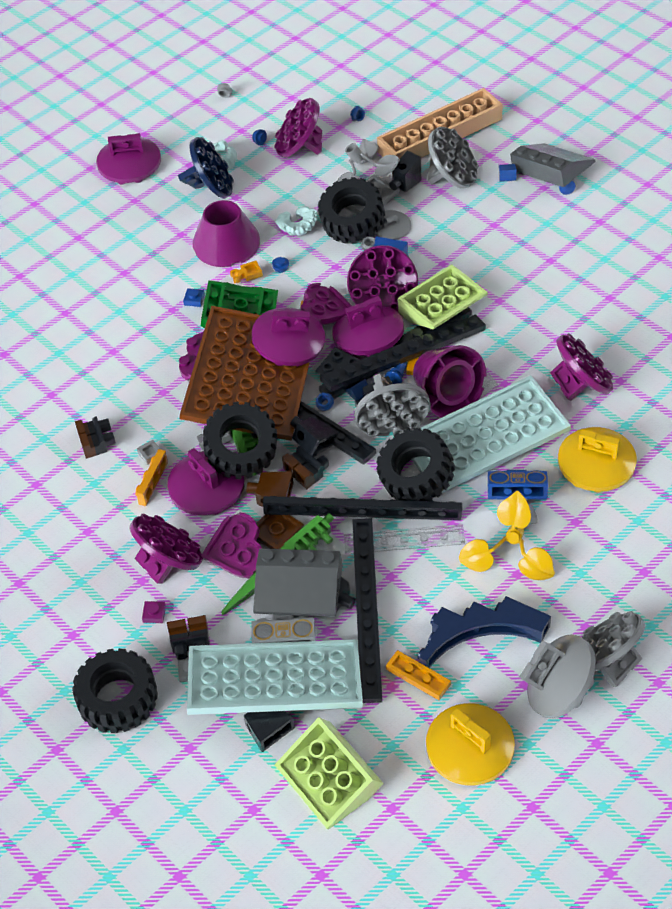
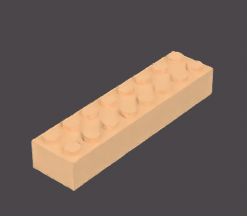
M482 88L377 137L378 153L382 157L395 155L400 159L408 150L422 158L430 154L428 138L433 130L438 127L453 128L461 138H464L502 120L503 104L485 88Z

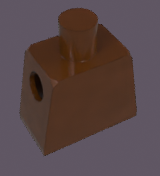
M290 471L262 472L258 483H247L246 492L255 494L257 505L263 507L264 496L291 497L294 485L293 473Z

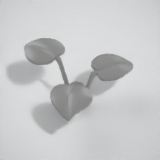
M366 139L362 140L359 147L356 143H351L346 147L345 152L350 157L349 162L353 172L344 173L337 181L340 182L344 178L351 179V177L359 179L356 176L354 162L363 164L369 161L377 167L375 174L378 177H384L396 168L400 159L395 155H386L380 159L379 163H375L371 159L379 150L376 143Z

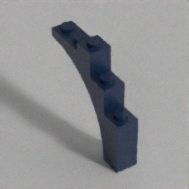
M505 596L502 603L498 602L495 610L473 602L470 608L467 607L463 616L441 607L439 612L434 613L431 618L432 633L428 638L427 646L422 648L418 654L419 663L430 668L449 649L467 640L487 635H514L541 643L550 628L551 616Z

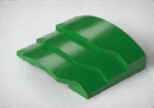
M208 280L201 327L205 328L211 306L262 315L269 310L276 309L278 290Z

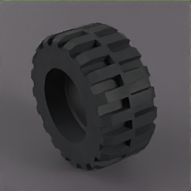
M351 177V179L344 178L340 182H334L333 186L326 188V193H322L321 200L318 202V213L324 231H326L329 237H333L335 241L339 242L341 240L342 243L346 244L348 242H351V244H355L357 241L362 242L364 238L374 236V232H378L381 228L380 225L384 223L385 209L379 189L370 181L366 182L365 179H357L356 177ZM347 206H365L357 215L350 217L338 215Z
M233 402L232 406L225 404L222 406V410L216 409L213 412V417L209 416L206 421L207 425L204 426L203 430L204 454L208 458V463L211 466H215V470L219 474L223 471L224 476L228 478L233 475L236 476V479H241V476H246L248 479L253 477V473L261 474L263 467L268 468L277 449V429L273 419H269V414L266 411L261 412V407L257 405L252 407L248 402H244V405L239 404V402ZM243 428L250 430L257 436L258 444L248 452L236 453L228 450L222 444V437L230 430Z
M413 428L411 431L410 429L403 430L401 434L396 433L393 435V439H388L385 443V448L382 447L379 452L381 456L377 457L376 463L378 466L376 470L380 481L391 497L400 501H433L434 497L441 496L442 491L447 490L450 486L448 482L452 481L454 477L455 464L446 443L437 433H432L429 429H423L422 431L421 428ZM420 456L431 458L427 468L420 474L412 477L401 476L403 467L413 458Z
M121 648L118 651L107 649L105 653L98 652L94 658H88L85 661L86 665H81L78 669V675H75L73 680L74 686L72 687L74 700L82 719L88 722V725L93 729L98 727V730L104 733L107 730H110L111 733H118L119 730L126 732L132 726L136 728L141 725V720H146L150 716L149 710H154L156 706L155 701L158 698L157 685L150 664L146 662L143 656H138L136 652L130 650L128 653L126 649ZM125 680L134 684L132 690L119 700L104 701L97 698L100 690L110 682Z

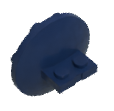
M196 137L191 140L189 149L193 166L179 174V180L195 189L202 188L205 185L222 199L231 196L234 179L228 173L227 169L229 167L227 162L221 159L211 141L207 142L203 137Z

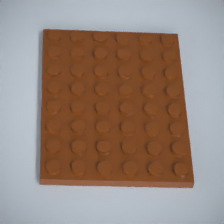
M211 306L181 408L180 419L207 425L206 421L209 416L213 417V412L216 409L222 410L223 405L229 404V406H232L233 402H239V404L244 405V402H248L250 406L254 407L257 405L261 407V412L266 411L269 414V419H273L278 439L292 441L294 428L290 426V422L295 416H298L310 362L302 366H278L274 362L267 360L259 354L252 342L253 325L261 315ZM243 428L233 429V430H237V431H242V432H247V433H252V434H254V433L251 432L250 430L243 429Z

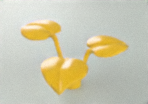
M515 491L511 496L503 500L497 509V516L500 522L510 526L506 536L491 549H489L488 543L483 539L472 540L463 547L459 555L460 563L473 571L483 572L488 570L494 562L491 552L495 551L505 541L511 544L519 543L521 554L524 558L519 561L518 567L523 575L534 580H546L555 575L553 560L545 549L534 547L527 554L525 553L522 537L524 535V528L531 521V510L526 499L519 491Z

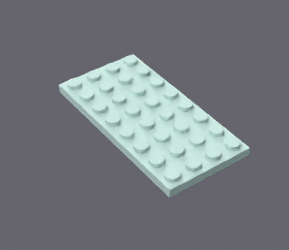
M530 375L421 427V430L429 429L432 433H437L446 443L454 459V477L452 481L448 482L450 486L447 490L442 491L444 493L570 431L571 425ZM420 456L413 458L412 461L419 471L423 472L429 465L431 458Z
M357 639L189 646L188 715L363 708Z

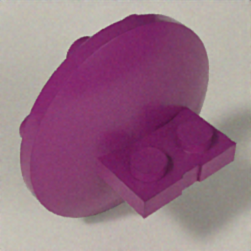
M307 98L303 101L299 100L293 110L290 109L286 113L285 121L275 134L277 139L274 148L280 156L284 158L290 157L302 146H305L317 155L322 151V129L316 125L320 106L313 98Z
M140 133L109 136L108 144L98 153L96 163L99 173L110 181L117 182L120 185L132 182L140 183L159 168L161 154L158 146L151 140L142 138Z
M386 245L370 247L361 252L352 262L347 276L348 291L355 304H361L379 296L382 306L390 307L397 312L398 298L418 286L417 270L409 256L398 248Z
M377 296L361 304L345 308L346 315L336 321L332 329L334 343L339 349L349 354L366 355L369 357L393 347L404 333V322L402 316L396 310L382 306V301Z
M282 307L269 310L258 317L252 329V342L260 355L278 366H302L314 360L321 353L325 343V332L321 323L309 311Z
M570 333L561 335L556 340L563 361L550 373L568 400L572 401L587 386L605 395L613 390L612 374L602 367L604 363L599 357H594L585 348L586 345L579 338L576 340Z
M193 448L188 451L187 457L180 460L173 467L168 477L167 487L172 502L184 512L201 516L217 515L238 501L245 487V477L241 476V479H236V476L231 475L228 478L224 476L223 471L219 474L215 470V466H211L208 463V458L205 457L204 451L198 452Z
M141 514L132 520L129 527L130 532L141 546L134 559L146 569L157 584H163L173 567L183 570H195L199 567L203 560L200 551L201 546L188 537L189 533L186 530L177 529L158 515L151 517Z

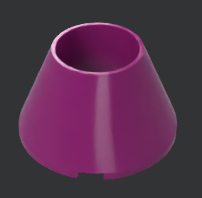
M228 200L213 202L205 208L193 238V249L196 256L202 262L216 267H231V264L240 261L244 263L254 256L260 246V236L256 227L236 203Z
M458 345L430 350L423 353L415 363L413 369L414 381L418 387L425 390L428 394L431 404L430 412L440 418L478 401L484 391L482 386L484 377L487 376L486 366L481 355L470 347Z

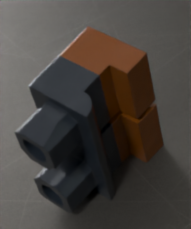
M94 416L92 421L83 423L82 420L74 421L86 459L108 452L107 446L116 444L113 432L102 434L111 431L108 418L98 421L97 416Z
M298 446L293 454L287 453L282 456L283 469L292 472L293 478L307 490L324 477L323 471L329 466V460L324 455L315 459V456H310L302 447Z
M206 615L187 618L190 636L188 635L185 619L167 622L170 644L177 660H183L188 657L187 651H189V646L210 645Z

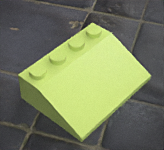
M451 264L398 298V313L410 323L435 329L488 295V292Z
M320 717L275 763L276 768L327 829L333 827L368 801L384 784L334 725Z

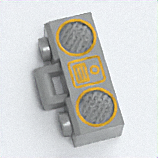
M273 614V620L260 618L257 621L251 622L252 643L316 641L314 617L299 616L294 618V615Z

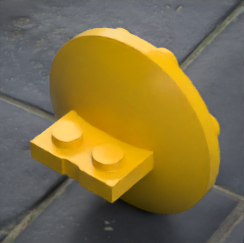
M601 427L583 428L573 432L564 439L558 452V465L564 477L575 487L596 493L616 489L628 482L635 472L637 462L635 449L627 438L616 431Z
M464 703L447 708L433 720L427 732L426 750L432 766L444 778L457 784L474 786L495 780L506 771L514 755L515 740L509 723L497 711L484 705Z

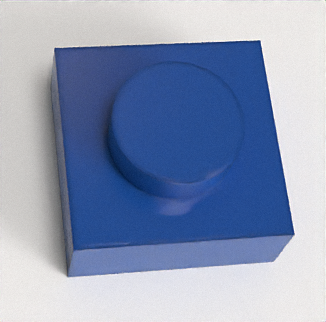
M187 288L183 300L184 306L201 307L205 296L204 290Z

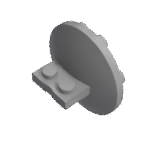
M438 127L433 130L428 138L431 160L427 181L432 185L444 177L458 188H468L473 185L477 179V168L479 165L469 148L468 141L462 139L453 128Z
M380 373L373 376L375 382L373 385L374 391L367 394L355 409L354 416L359 429L374 437L389 436L390 432H393V435L396 433L401 434L403 430L418 428L427 417L431 407L426 391L413 384L400 383L390 385Z
M633 611L624 614L616 612L609 619L595 627L590 626L583 632L584 636L582 638L587 639L586 641L590 643L595 652V671L600 670L611 687H617L629 671L633 670L642 660L634 645L642 636L645 623L640 615L633 613Z
M565 635L550 644L542 640L531 661L528 662L519 677L528 683L527 695L532 709L543 717L557 718L567 714L574 708H578L582 704L588 689L593 686L595 652L588 641L577 635Z

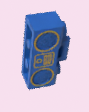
M488 471V500H504L515 491H519L527 499H547V471Z

